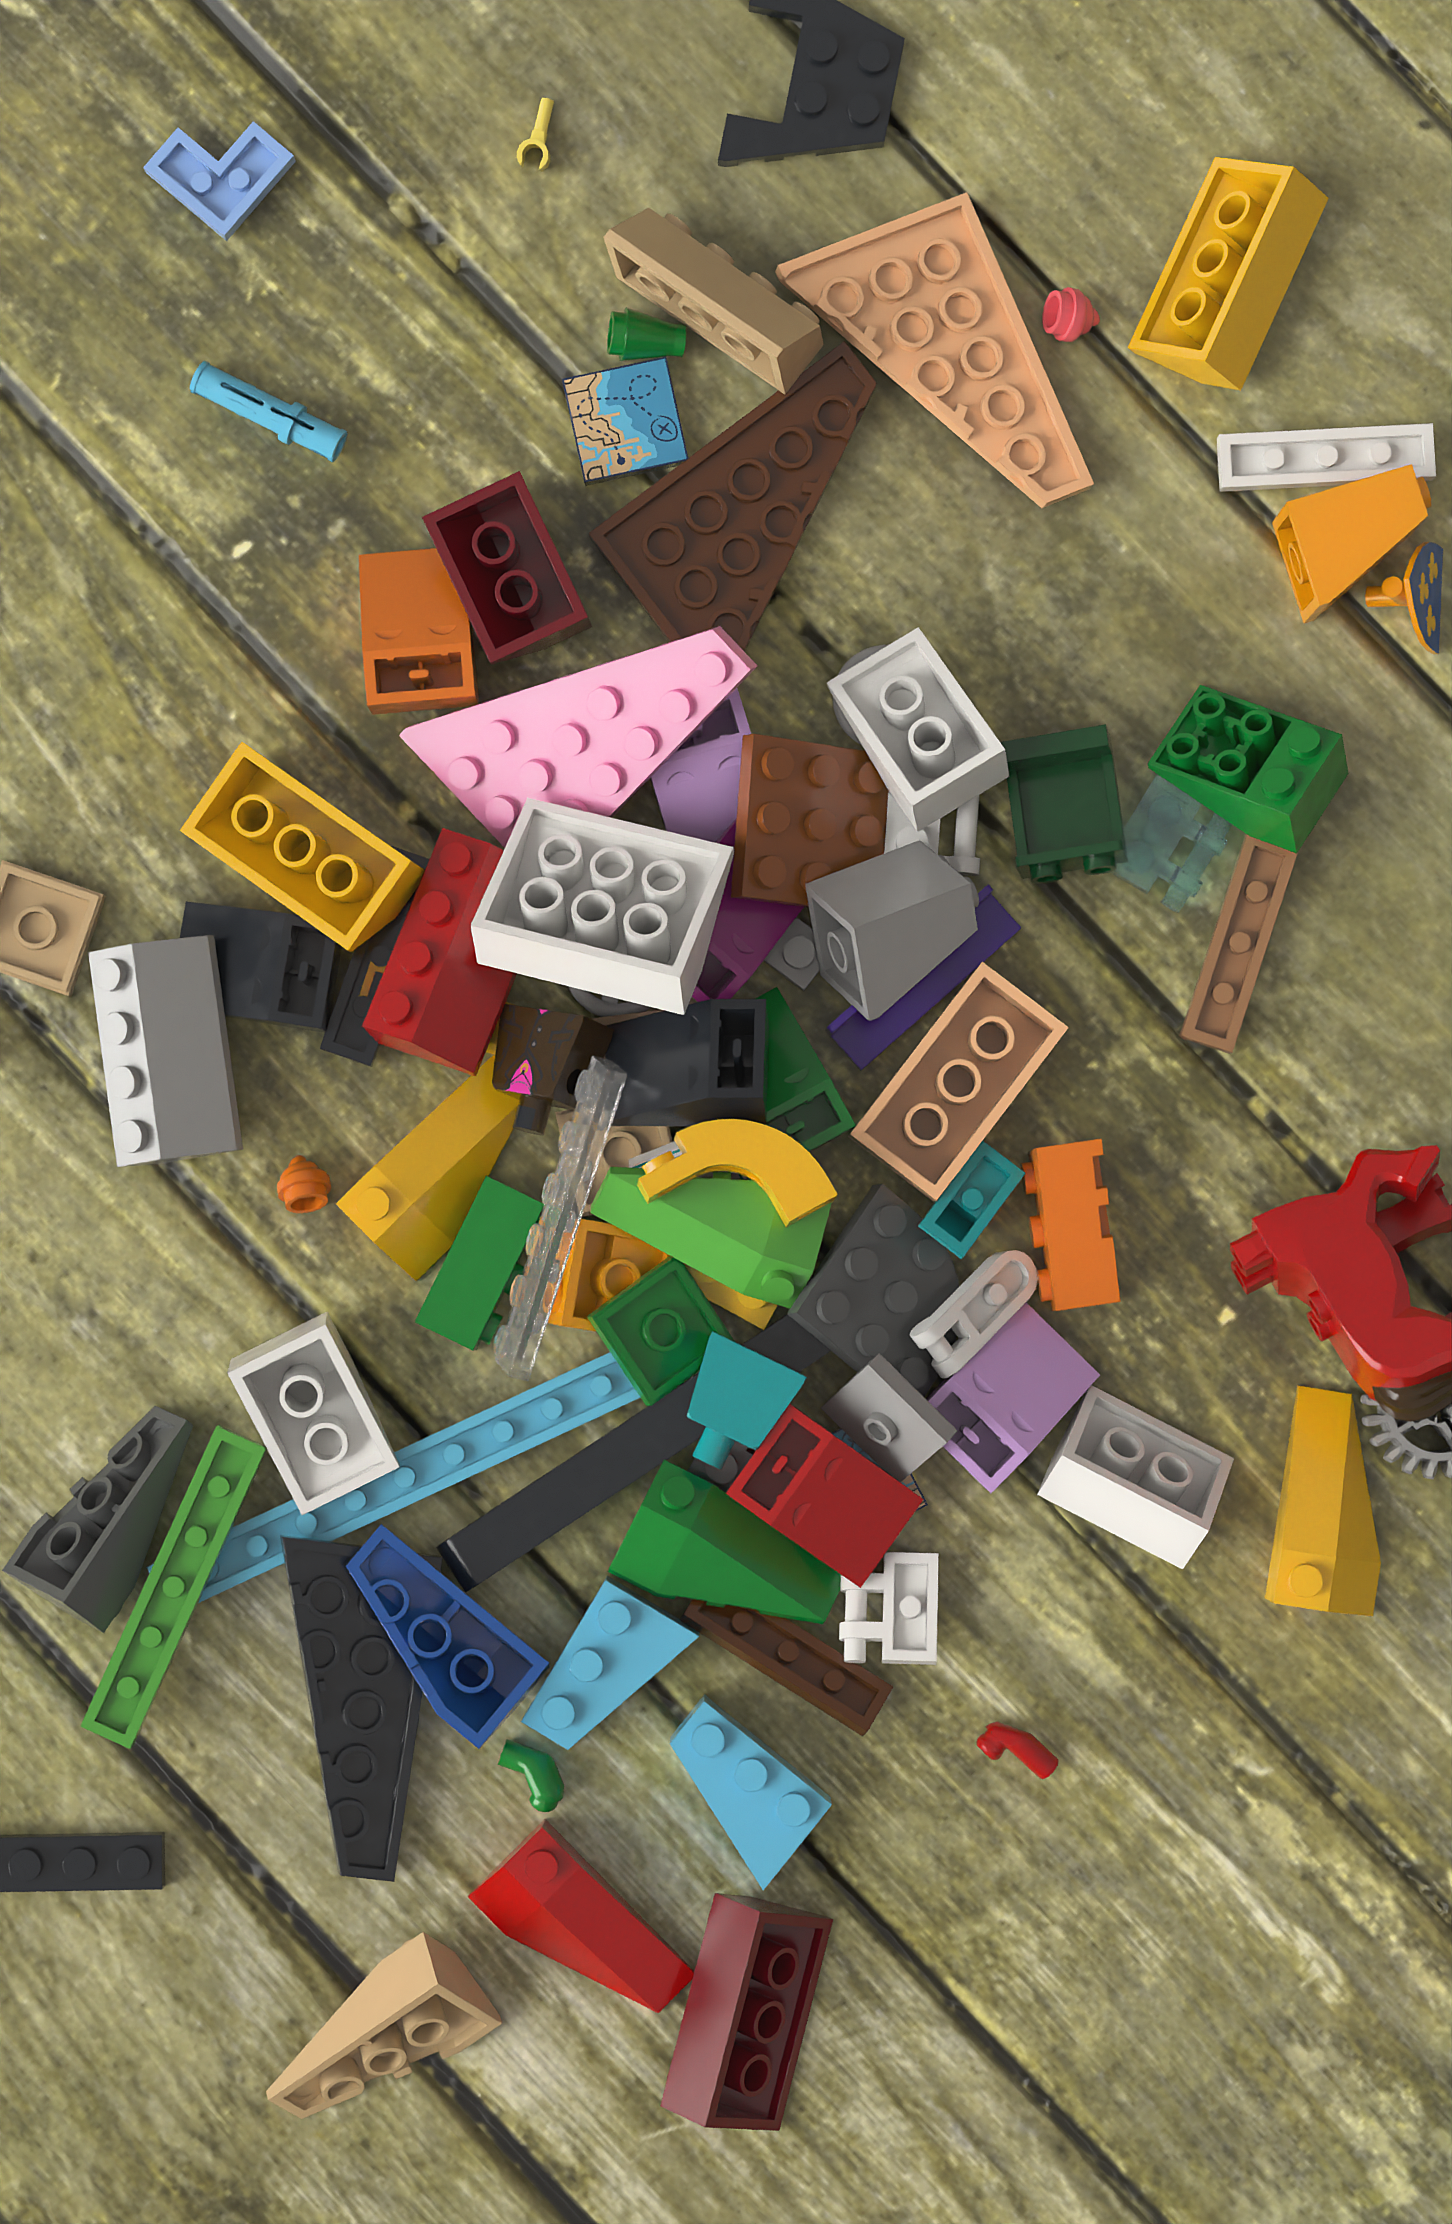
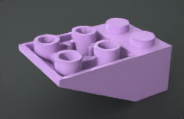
M738 688L724 700L650 777L663 823L668 832L715 842L737 818L743 735L751 734Z
M1025 1303L964 1367L954 1375L945 1378L926 1400L957 1430L943 1448L988 1492L992 1493L1037 1447L1100 1374L1030 1305Z

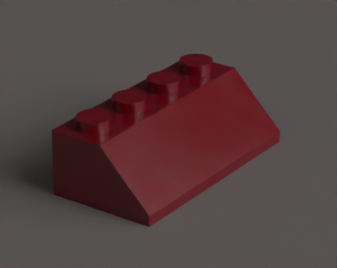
M715 1893L670 2070L667 2075L661 2107L705 2128L780 2130L833 1923L832 1918L755 1897Z

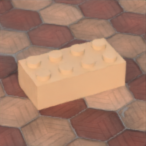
M981 962L848 1137L931 1201H937L1069 1027L984 962Z

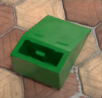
M1203 685L1198 687L1148 762L1150 770L1250 837L1296 854L1349 774L1342 734Z
M778 987L755 998L766 999L769 1022L766 1125L787 1134L809 1152L854 1129L856 1124Z

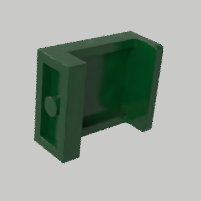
M1106 724L1000 742L1006 752L1009 772L1007 785L1017 852L1015 862L1022 879L1031 878L1032 883H1050L1062 879L1063 872L1084 869V873L1087 875H1099L1115 871L1117 869L1116 864L1128 862L1112 742Z

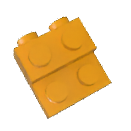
M566 1217L564 1227H556L551 1240V1256L559 1260L555 1280H548L542 1293V1310L550 1313L548 1323L596 1331L586 1316L670 1255L612 1224Z

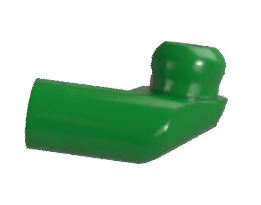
M507 1739L498 1765L525 1774L532 1793L529 1799L531 1805L540 1812L553 1811L564 1796V1783L554 1759L545 1752Z

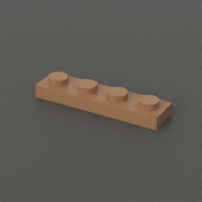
M1245 834L1179 1035L1180 1038L1228 1054L1233 1053L1297 857L1296 853Z

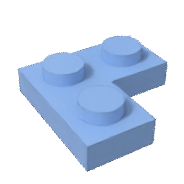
M253 121L219 161L180 128H177L143 168L146 174L223 239L228 241L296 160L292 153Z

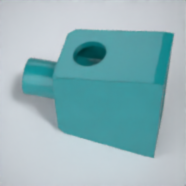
M712 1331L687 1413L688 1418L706 1426L692 1456L722 1470L735 1441L757 1450L804 1384L806 1376Z

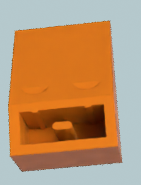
M437 549L359 555L362 653L366 701L372 715L478 705L472 623Z

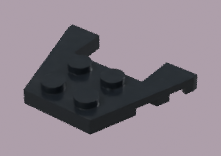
M750 0L749 12L802 22L782 123L779 124L727 113L718 157V166H738L740 162L763 159L764 162L784 160V157L811 153H816V156L883 148L905 38L837 0Z

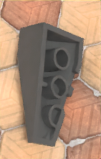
M154 1406L109 1450L108 1464L91 1481H87L82 1477L70 1488L74 1497L54 1517L46 1512L31 1527L2 1571L72 1617L104 1633L112 1620L119 1614L124 1602L135 1588L193 1425L184 1418Z

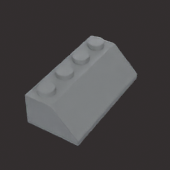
M214 935L133 943L88 952L117 1167L156 1165L243 1150Z

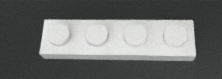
M1433 423L1219 434L1217 437L1220 492L1339 486L1410 464L1413 466L1416 478L1422 476L1425 481H1433L1436 477Z

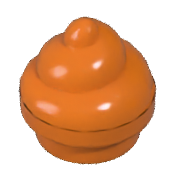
M297 1155L281 1174L280 1181L277 1183L278 1197L285 1202L286 1209L293 1213H308L319 1210L328 1203L327 1194L331 1191L329 1175L324 1170L319 1169L314 1162L307 1161L304 1156Z

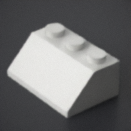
M1091 1385L1086 1390L1050 1461L1037 1495L1183 1569L1210 1529L1234 1458Z

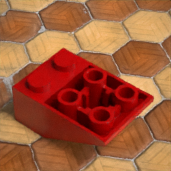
M792 1404L787 1406L726 1492L727 1495L860 1588L924 1500Z

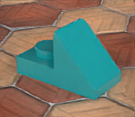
M982 1141L938 1200L933 1203L918 1227L962 1259L1025 1175V1172Z

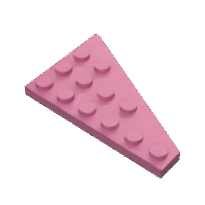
M721 626L683 639H677L655 648L618 658L537 686L414 724L405 728L399 736L505 848L527 797L612 818L757 667V664Z

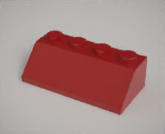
M442 828L362 1025L378 1044L473 1076L477 1075L517 975L514 972L478 964L471 931V923L503 854V849L491 843Z

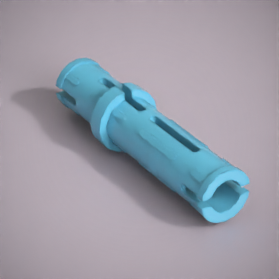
M203 361L198 366L191 380V393L198 394L233 411L239 416L245 417L277 433L278 440L287 445L295 442L327 458L332 463L338 458L348 436L346 430L339 429L307 413V407L298 402L290 405L256 388L252 384L246 383L210 365L207 361Z

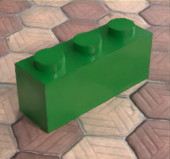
M486 1176L415 1323L472 1351L477 1350L480 1342L490 1345L503 1319V1316L495 1311L504 1293L512 1297L515 1295L527 1270V1267L519 1264L528 1244L535 1248L539 1246L551 1221L550 1218L543 1216L547 1205Z

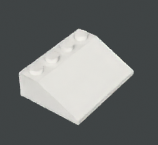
M527 797L471 923L477 963L684 1015L703 969L733 859L734 849L731 846Z

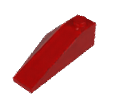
M546 1819L468 1895V1898L506 1936L656 2013H659L693 1979L694 1970Z

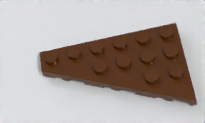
M845 341L802 372L786 394L778 390L588 533L589 538L669 642L721 626L744 652L746 651L876 389V381Z

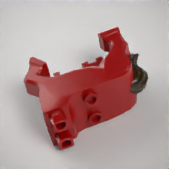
M1437 1145L1421 1146L1415 1150L1401 1151L1363 1150L1356 1156L1345 1182L1336 1192L1303 1197L1252 1218L1251 1233L1230 1243V1251L1234 1258V1261L1231 1262V1269L1246 1295L1272 1283L1278 1295L1297 1297L1307 1304L1311 1311L1306 1314L1314 1333L1321 1342L1327 1339L1330 1340L1352 1378L1369 1398L1377 1401L1382 1410L1395 1419L1411 1422L1428 1419L1452 1402V1312L1443 1316L1429 1310L1411 1306L1408 1282L1397 1255L1402 1250L1431 1236L1452 1232V1204L1449 1205L1443 1193L1442 1187L1445 1184L1438 1173L1433 1175L1439 1166L1440 1149ZM1384 1193H1395L1405 1197L1404 1200L1394 1206L1377 1212L1379 1196Z

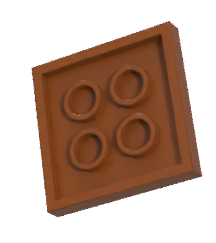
M760 734L743 735L731 898L809 908L806 883L884 854L889 790L866 751Z

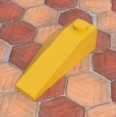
M495 1055L490 1057L479 1068L476 1076L471 1075L336 1203L383 1252L415 1281H418L451 1248L485 1177H489L514 1129L513 1123L519 1100L494 1090L492 1078Z
M1297 1385L1265 1599L1275 1604L1318 1611L1373 1616L1381 1560L1352 1394Z

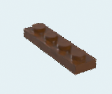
M692 1599L679 1619L862 1737L870 1729L893 1689V1686L857 1663L844 1662L843 1654L786 1618L760 1614L756 1609L725 1605L724 1608L706 1605V1601Z

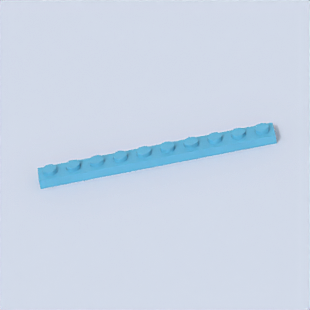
M609 1352L394 1452L400 1464L399 1468L304 1515L300 1513L294 1499L251 1518L232 1527L198 1603L283 1564L284 1557L280 1535L333 1541L641 1397ZM154 1564L147 1567L149 1573Z

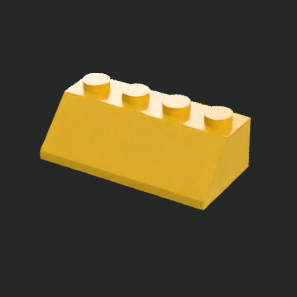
M1215 157L1128 345V349L1137 355L1201 384L1241 391L1329 198L1293 166Z
M243 742L240 743L180 829L182 833L349 952L354 951L399 915L419 886L425 872L422 867Z

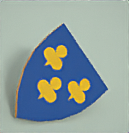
M1423 542L1416 547L1412 554L1403 581L1398 577L1391 576L1384 580L1382 586H1367L1365 601L1367 607L1408 606L1412 625L1419 642L1428 652L1439 654L1443 548L1436 543Z

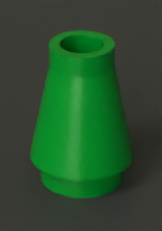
M627 307L624 312L612 311L608 326L607 354L619 356L620 361L667 356L683 357L686 345V325L674 324Z

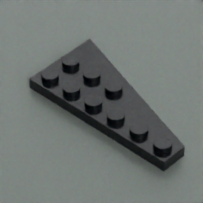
M280 1535L337 1870L340 1876L394 1882L423 1691L346 1567L362 1545ZM417 1553L441 1573L443 1560L441 1556Z

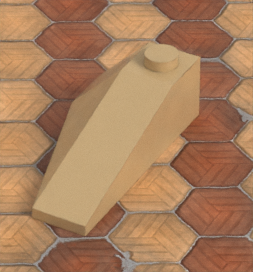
M422 1932L415 1938L406 1941L399 1949L377 1964L266 2091L268 2101L303 2119L362 2094L365 2088L364 2083L390 2073H393L395 2079L412 2073L410 2063L436 2052H439L442 2059H445L463 2051L501 2025L500 2015L456 1952Z

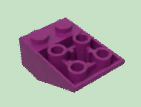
M737 818L714 843L731 846L734 849ZM734 855L703 969L692 994V997L697 1002L709 999H731L753 975L804 908L731 898Z

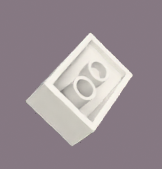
M919 627L827 682L831 694L883 782L917 832L1009 777L1005 748Z
M328 1312L230 1360L227 1373L302 1515L400 1467L354 1362Z

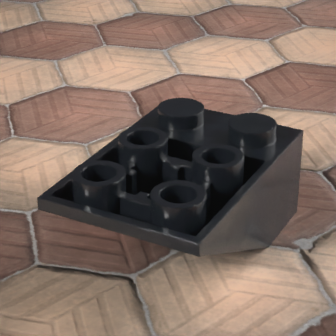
M186 901L180 938L214 935L225 1017L326 1032L331 1016L342 950L341 945L299 915Z
M709 999L689 1004L684 1015L661 1011L607 1025V1027L614 1030L605 1054L603 1126H692L717 1119H740L764 1125L767 1124L769 1022L766 999Z

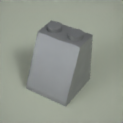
M920 840L805 884L820 975L869 1021L879 1018L978 930L975 907L979 905V897L974 883L969 877H963L951 867L944 856L937 855Z

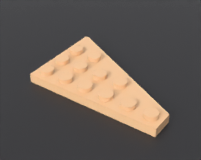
M967 192L777 266L775 273L780 283L1041 508L1047 507L1087 491L1094 485Z

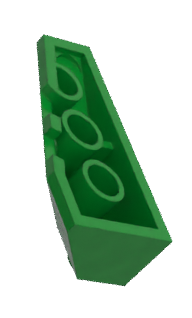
M666 1460L662 1462L607 1571L656 1597L675 1599L678 1596L706 1601V1605L724 1608L725 1605L756 1609L760 1614L818 1624H824L840 1591L841 1582L840 1573L767 1524L724 1491Z

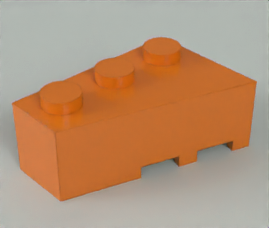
M1102 1139L1039 1147L1029 1151V1162L1021 1163V1170L1025 1172V1175L1022 1177L1025 1195L1034 1194L1037 1215L1029 1216V1229L1033 1248L1042 1247L1045 1269L1036 1270L1041 1302L1050 1301L1051 1311L1120 1302L1114 1241L1112 1234L1110 1235L1106 1205L1109 1204L1107 1186H1103L1099 1156L1104 1155Z

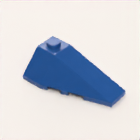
M382 1524L346 1565L436 1714L478 1749L484 1745L515 1711L550 1668L548 1661Z

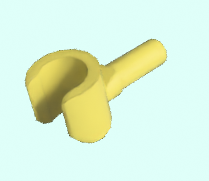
M549 98L541 99L531 137L523 141L517 150V159L522 168L525 162V154L531 148H539L543 151V158L539 167L540 172L547 169L550 164L551 155L545 143L554 101Z

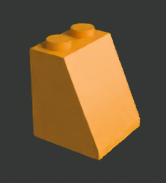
M1412 464L1288 501L1276 516L1272 525L1304 624L1318 618L1403 543L1427 518L1428 513L1426 509L1431 508L1429 488L1422 476L1416 478Z

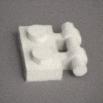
M886 1552L884 1555V1573H871L861 1588L841 1575L840 1591L846 1593L845 1622L839 1623V1640L844 1642V1662L865 1663L866 1642L875 1641L882 1642V1663L936 1665L939 1553ZM883 1593V1622H867V1594Z

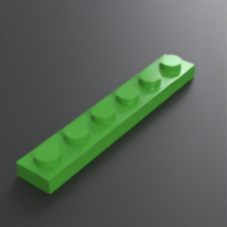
M220 1425L216 1426L80 1727L126 1748L131 1749L134 1746L267 1452L266 1446Z

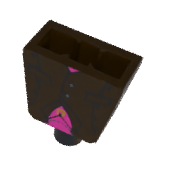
M505 1004L499 1021L492 1084L494 1090L519 1100L513 1128L530 1134L544 1136L551 1107L576 1111L584 1107L613 1037L614 1030L583 1015Z

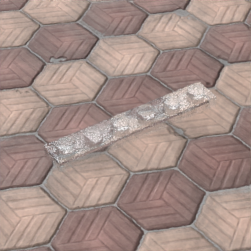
M592 1056L588 1070H583L578 1077L575 1087L576 1108L572 1120L564 1124L559 1136L558 1149L561 1153L555 1173L551 1172L547 1176L543 1186L542 1202L544 1207L539 1223L532 1225L527 1236L526 1253L528 1257L523 1275L518 1274L512 1283L509 1296L510 1305L512 1306L506 1325L499 1327L494 1339L493 1353L495 1361L506 1375L511 1378L529 1381L625 1084L627 1073L612 1060Z

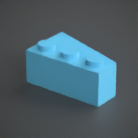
M607 1576L521 1722L569 1750L699 1637V1632L680 1621L676 1616Z
M704 1694L671 1735L670 1745L762 1890H764L831 1807V1797Z

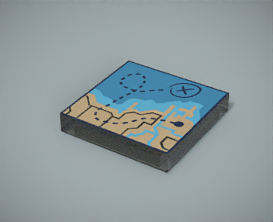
M666 357L562 379L585 486L676 467L688 459Z

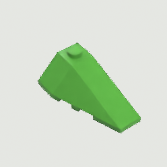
M609 1168L591 1204L592 1214L743 1295L789 1309L792 1307L814 1271L832 1202L792 1225L785 1227L766 1192L753 1180L731 1179V1172L715 1171L713 1172V1178H694L647 1204L637 1186L638 1178L646 1175L643 1168Z

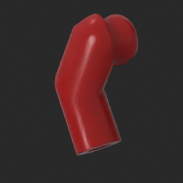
M998 1721L985 1726L987 1729L985 1733L977 1738L976 1745L991 1760L1000 1759L1003 1752L1008 1749L1040 1779L1049 1777L1058 1766V1758L1031 1733Z

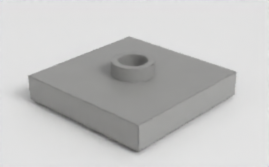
M880 1354L876 1355L821 1408L885 1472L899 1482H902L943 1447L957 1432L956 1428Z

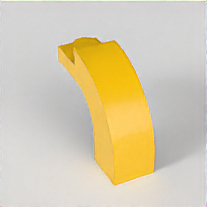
M740 1119L706 1121L676 1132L674 1141L682 1155L675 1158L672 1152L668 1151L652 1159L642 1166L646 1175L638 1178L637 1183L644 1199L649 1204L700 1175L715 1171L738 1173L756 1182L766 1192L785 1227L833 1202L838 1195L820 1164L800 1143L773 1127Z

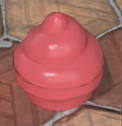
M1067 287L1062 291L1054 290L1046 299L1042 314L1043 328L1046 333L1053 334L1058 341L1073 342L1081 335L1087 334L1092 326H1096L1100 322L1098 312L1092 307L1091 301L1079 289Z

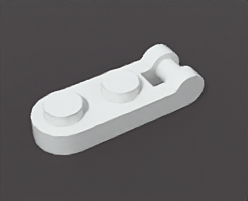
M1018 1250L994 1253L930 1317L922 1320L911 1330L910 1336L919 1349L926 1348L934 1358L931 1364L941 1378L950 1377L964 1367L1030 1299L1036 1290L1038 1278L1037 1269L1027 1254ZM950 1328L959 1338L952 1346L944 1337Z

